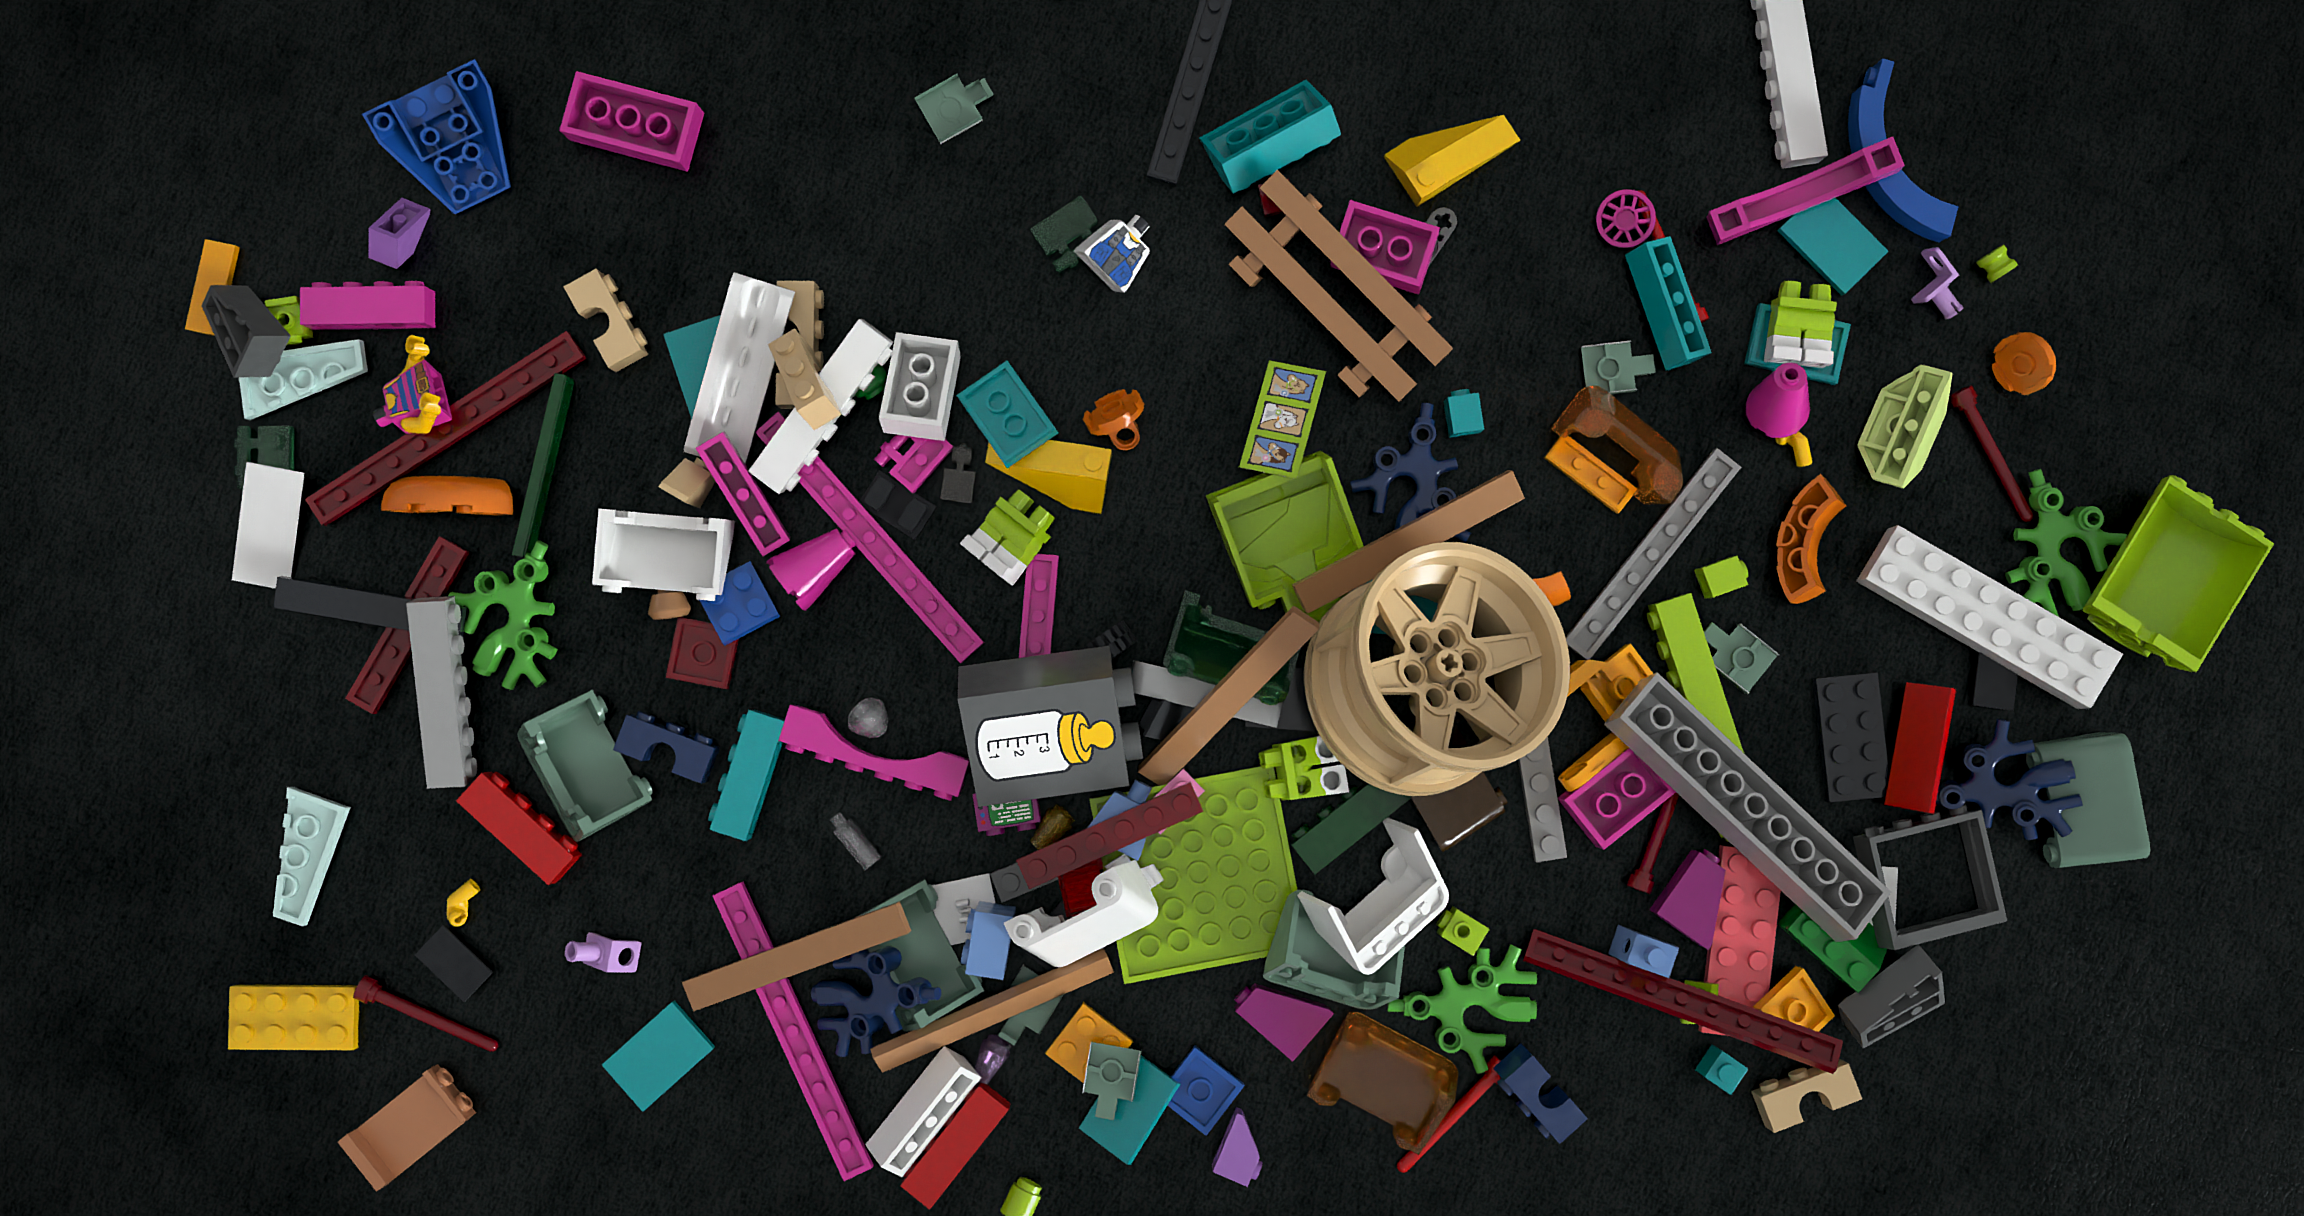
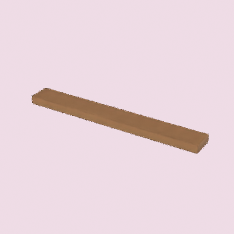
M1507 470L1292 584V587L1304 612L1308 614L1371 581L1386 566L1405 553L1421 546L1444 542L1525 499L1513 471Z
M1293 605L1144 759L1138 767V773L1157 785L1167 784L1319 630V622Z
M899 901L683 981L682 984L693 1011L906 935L911 932V928Z
M1105 949L1095 951L1066 966L1058 967L935 1020L921 1029L912 1030L870 1049L873 1059L883 1073L1061 996L1064 993L1112 974L1114 971Z

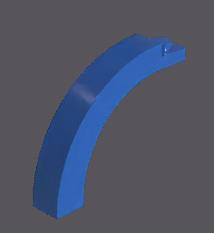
M1882 58L1873 67H1869L1865 74L1863 85L1852 93L1848 116L1849 143L1852 154L1887 139L1883 116L1884 102L1894 61ZM1902 169L1898 173L1865 186L1878 205L1890 217L1908 230L1938 243L1951 236L1959 206L1943 202L1929 195L1914 184Z

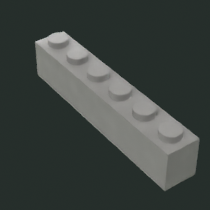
M455 596L416 598L407 602L406 605L427 789L465 787L474 780L477 774V762L475 758H472L471 746L474 743V732L471 727L469 728L468 723L471 703L470 699L465 695L464 685L467 683V670L465 666H462L461 654L464 651V640L458 633V623L461 619L460 607L455 603Z

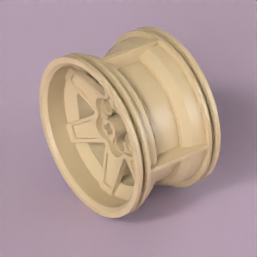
M1460 542L1432 543L1413 549L1386 566L1371 582L1359 586L1342 597L1321 618L1319 630L1310 639L1304 665V686L1308 708L1313 723L1328 749L1340 763L1363 781L1384 791L1407 796H1427L1451 790L1470 781L1482 771L1505 766L1536 749L1547 738L1558 722L1566 703L1570 682V659L1565 634L1560 620L1544 592L1522 569L1503 556L1486 548ZM1417 595L1438 603L1431 622L1408 596ZM1375 624L1395 641L1393 647L1394 656L1371 663L1369 638L1372 627ZM1438 637L1442 639L1444 646L1441 645ZM1410 642L1414 644L1416 652L1411 648ZM1404 672H1406V673L1408 674V680H1407V678H1406ZM1493 676L1495 691L1485 682L1486 678ZM1454 690L1458 692L1460 700L1456 697ZM1383 695H1411L1409 707L1416 716L1413 732L1394 714ZM1426 696L1431 699L1432 706L1427 701ZM1456 712L1463 715L1480 739L1474 746L1448 748Z

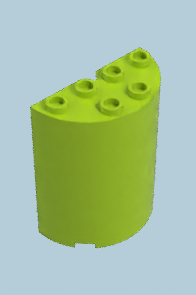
M2169 475L2163 478L2156 487L2085 604L2083 612L2090 614L2087 619L2096 628L2123 646L2147 658L2150 653L2156 654L2163 659L2167 666L2184 671L2197 672L2274 543L2265 538V533L2260 529L2249 525L2246 526L2238 520L2239 516L2227 509L2217 511L2214 509L2212 498L2206 494L2194 492L2186 487V481L2177 476Z

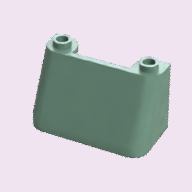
M593 690L523 723L517 734L526 756L567 831L575 842L592 835L649 803L652 800L650 795L653 793L647 779L644 777L640 779L637 775L633 776L621 753L613 750L615 742L604 724L605 713L608 712V709L601 696L596 697Z
M2097 732L2034 743L2035 752L2026 754V762L2029 769L2044 762L2064 759V761L2071 760L2076 779H2071L2070 783L2047 787V799L2080 794L2083 804L2080 807L2065 809L2061 813L2063 819L2073 831L2069 835L2061 837L2053 827L2055 837L2048 838L2047 843L2043 846L2044 857L2050 867L2062 868L2147 858L2150 855V842L2132 747L2125 734Z
M926 880L911 886L858 915L861 916L900 901L911 932L866 950L872 953L885 946L897 948L901 953L902 960L900 966L890 972L894 982L902 984L915 977H923L931 983L932 987H939L941 989V998L939 1000H929L926 1004H918L910 1009L903 1008L900 1005L896 1007L895 1013L903 1030L906 1032L925 1027L984 991L981 986V976L965 974L966 965H961L933 913V910L936 909L938 895L933 886L927 884Z
M1296 890L1287 896L1265 961L1263 978L1273 983L1359 1009H1376L1399 998L1405 945L1372 974H1363L1355 970L1315 930L1297 896L1301 891L1313 896V893L1307 890Z

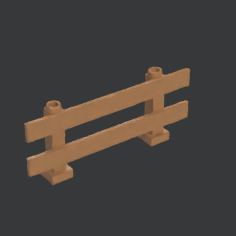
M1276 170L1260 189L1286 216L1268 233L1242 206L1225 225L1251 252L1245 258L1237 255L1229 265L1251 287H1255L1263 279L1258 273L1266 266L1344 345L1359 363L1353 369L1350 366H1346L1338 376L1358 397H1361L1370 388L1366 382L1374 376L1400 401L1417 383L1392 357L1410 340L1436 366L1453 347L1428 323L1432 316L1420 304L1413 308L1319 212V209L1322 207L1321 203L1311 193L1304 197ZM1300 230L1395 325L1378 344L1284 249L1285 245Z

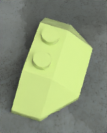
M1919 365L1912 372L1881 389L1857 444L1873 480L1904 489L1922 470L1947 412L1952 372Z

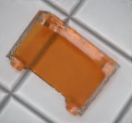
M1592 385L1579 391L1551 427L1562 438H1566L1574 432H1580L1591 438H1596L1606 433L1640 462L1631 473L1638 481V490L1633 496L1644 505L1669 504L1683 486L1681 459L1676 447L1600 386Z
M1350 1012L1341 1024L1312 1080L1307 1096L1323 1106L1335 1105L1341 1097L1392 1124L1396 1143L1401 1148L1419 1155L1455 1102L1458 1070L1450 1060L1361 1013Z

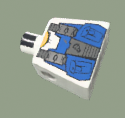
M1135 215L1127 225L1121 220H1110L1076 247L1074 252L1113 291L1125 293L1149 254V248L1140 240V237L1146 232L1149 225L1138 215Z

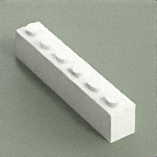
M1750 0L1752 9L1756 10L1758 20L1755 25V33L1757 39L1761 40L1762 45L1760 63L1762 69H1766L1765 94L1767 99L1771 100L1770 124L1771 128L1776 131V158L1781 161L1782 168L1819 163L1828 156L1803 0Z
M859 319L819 373L824 384L832 392L843 416H847L856 404V401L852 398L858 390L865 391L873 381L875 376L871 372L877 364L883 366L893 353V350L890 349L893 341L863 319ZM794 407L748 472L778 494L785 492L786 489L791 492L801 479L798 472L804 464L809 467L818 456L817 446L823 439L827 442L837 430L838 426L834 423L839 416L813 430Z

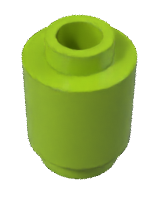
M1019 1177L1017 1183L1013 1182L1000 1212L1005 1216H1032L1041 1198L1039 1193L1042 1187L1027 1178Z

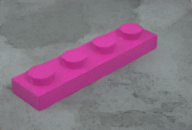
M1036 554L1026 568L1019 658L1051 654L1059 563L1058 555Z

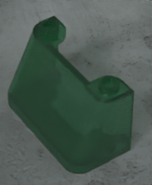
M1185 590L1163 665L1174 676H1186L1216 686L1260 641L1267 631L1211 614L1212 606L1207 605L1206 609L1201 607L1199 604V594ZM1300 649L1253 696L1254 698L1267 705H1277L1285 701Z

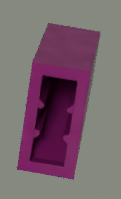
M1705 849L1702 853L1691 850L1649 910L1697 945L1709 950L1712 946L1726 870L1718 865L1720 859Z
M1256 983L1250 989L1245 986L1234 999L1237 1002L1234 1006L1235 1011L1292 1062L1334 1014L1332 1009L1326 1004Z

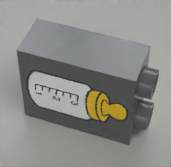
M1110 646L958 666L957 699L978 807L1129 786L1127 761L1143 759L1138 721L1121 724L1119 707L1135 705L1130 667L1113 669Z

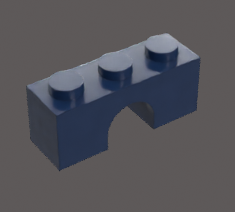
M638 711L637 715H626L614 745V751L640 761L650 760L654 748L663 742L670 745L676 755L672 773L698 783L708 781L720 750L719 746L712 744L713 738L696 733L695 737L683 733L684 727L670 722L663 726L654 722L655 716Z
M1521 1043L1493 1068L1501 1077L1497 1083L1509 1097L1513 1093L1519 1097V1100L1515 1103L1527 1117L1534 1114L1538 1119L1534 1125L1545 1138L1552 1135L1560 1144L1588 1119L1558 1085L1549 1093L1538 1095L1541 1086L1551 1076Z

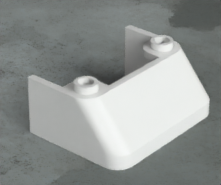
M1388 817L1383 820V823L1394 845L1385 852L1381 861V869L1386 879L1345 916L1339 908L1303 891L1297 895L1317 933L1355 970L1363 974H1372L1377 971L1443 911L1449 900L1448 889L1419 830Z

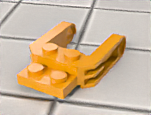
M1631 643L1625 644L1604 662L1577 660L1570 666V682L1567 697L1580 687L1581 691L1606 722L1640 680L1652 675L1653 672ZM1611 732L1563 771L1558 780L1568 792H1572L1588 782L1629 747Z

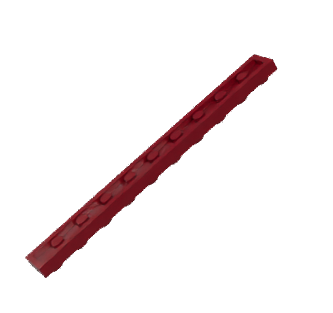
M565 331L450 405L452 420L433 426L427 434H405L305 499L320 524L324 526L329 525L388 487L391 483L402 478L551 382L555 373L563 374L587 358L571 333Z
M1534 929L1523 959L1525 962L1833 1074L1837 1070L1843 1041L1680 981L1630 965L1619 959Z

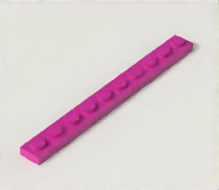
M777 412L755 433L768 445L786 419ZM819 456L816 457L809 467L804 464L798 472V475L801 476L800 484L842 531L846 530L857 544L856 547L960 663H963L984 644V641Z
M740 882L713 895L741 959L774 948L744 882ZM788 977L755 989L843 1181L873 1168L874 1164Z

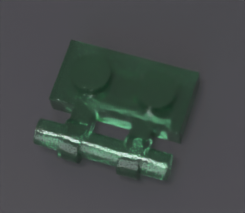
M1079 196L1032 227L1030 231L1047 257L1059 251L1062 257L1054 261L1053 265L1060 273L1067 267L1073 268L1079 264L1078 260L1081 259L1074 252L1075 248L1070 250L1067 244L1080 235L1084 241L1090 237L1092 232L1089 229L1098 224V219L1083 197Z
M237 426V438H234V448L237 449V466H234V476H237L238 489H243L246 462L251 463V449H258V464L294 471V427L258 426V438L251 439V427Z

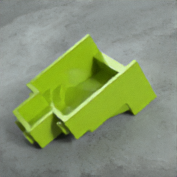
M1321 450L1302 458L1297 479L1261 473L1206 495L1232 565L1235 567L1248 603L1252 608L1257 606L1258 609L1270 607L1276 603L1275 599L1280 598L1285 613L1293 605L1304 612L1292 584L1364 547L1332 458ZM1348 593L1307 615L1319 622L1324 614Z

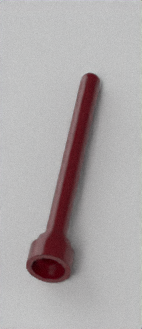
M1969 385L1949 395L1953 407H1958L1960 412L1964 411L2021 520L2024 522L2031 521L2034 516L1975 406L1978 403L1975 399L1978 395L1973 386Z
M1677 792L1663 802L1639 870L1635 869L1634 874H1630L1627 886L1651 894L1655 883L1652 881L1654 875L1651 873L1680 796Z
M367 975L361 979L355 989L353 998L365 1004L368 1001L371 1003L377 1001L489 1052H494L498 1048V1042L495 1039L384 991L382 986L378 984V980Z

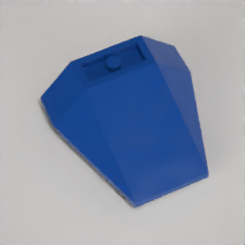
M476 59L447 72L446 76L397 100H390L362 114L378 143L454 214L511 187L492 88Z

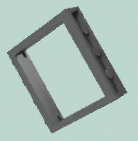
M1963 805L1958 809H1948L1949 813L1940 815V812L1920 815V821L1912 822V819L1897 820L1892 822L1893 827L1884 829L1883 826L1865 828V834L1853 837L1858 861L1886 886L1876 843L1959 823L1978 909L1896 930L1889 897H1887L1872 918L1879 948L1897 950L2007 921L1982 810H1967L1966 805Z

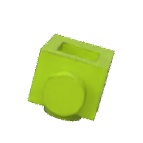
M291 296L265 300V306L268 307L273 316L291 335L286 346L300 345L303 343L302 339L313 338L312 329L300 325L299 297ZM286 317H289L288 324L286 323Z

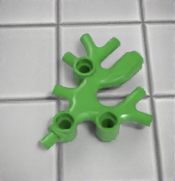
M2041 469L2031 471L2028 474L2033 487L2029 488L2031 492L2029 505L2034 511L2038 512V524L2033 529L2015 528L2013 537L2015 541L2034 543L2038 548L2037 556L2026 557L2021 561L2019 568L2006 572V579L2009 584L2020 580H2027L2030 587L2023 597L2033 603H2040L2042 608L2058 616L2048 587L2050 580L2057 579L2060 582L2067 606H2071L2072 611L2082 610L2091 596V591L2082 572L2061 556V543L2070 537L2083 540L2088 547L2096 572H2100L2108 568L2104 548L2107 545L2121 546L2127 534L2109 533L2101 530L2100 527L2104 522V516L2102 511L2094 506L2076 507L2070 512L2069 516L2062 515L2059 512L2064 501L2062 493L2058 489L2052 488L2050 482H2045ZM2048 496H2050L2051 499L2050 504L2047 503ZM2038 565L2041 566L2040 573L2037 572Z
M536 541L532 552H527L524 559L519 560L515 564L513 573L516 579L512 583H509L508 576L502 571H486L476 576L474 581L476 591L473 593L450 592L448 595L455 596L456 604L468 608L469 614L465 621L464 632L474 634L484 611L489 605L499 603L507 608L509 612L508 623L489 634L483 640L472 663L474 664L473 670L476 673L490 676L492 672H496L505 650L512 648L515 651V657L502 682V686L510 690L514 689L520 675L523 673L527 675L536 688L543 685L547 680L534 664L533 655L540 653L548 659H552L557 652L555 647L548 644L546 631L540 627L530 628L529 624L532 616L539 614L552 616L555 610L553 603L536 601L533 596L535 583L542 582L548 575V566L545 559H543L548 545L542 541Z
M1510 944L1504 960L1498 967H1493L1489 962L1490 948L1478 947L1477 962L1472 964L1468 970V979L1471 982L1468 985L1458 984L1453 978L1450 967L1446 966L1437 970L1443 985V989L1439 994L1426 996L1422 992L1415 991L1409 995H1403V999H1396L1387 1003V1011L1402 1012L1403 1016H1411L1416 1020H1425L1429 1016L1437 1017L1442 1025L1435 1032V1040L1441 1049L1447 1053H1455L1463 1049L1469 1054L1477 1074L1487 1071L1488 1066L1482 1053L1483 1049L1487 1046L1505 1047L1506 1037L1505 1034L1475 1033L1467 1029L1463 1021V1014L1466 1008L1471 1005H1479L1492 1016L1511 1022H1530V1019H1536L1537 1016L1536 1000H1530L1529 997L1502 996L1498 992V987L1501 984L1536 985L1537 983L1536 972L1516 970L1515 965L1522 949ZM1484 970V978L1477 980V973ZM1422 1000V1006L1419 1009H1414V1002ZM1446 1033H1453L1450 1041H1444Z

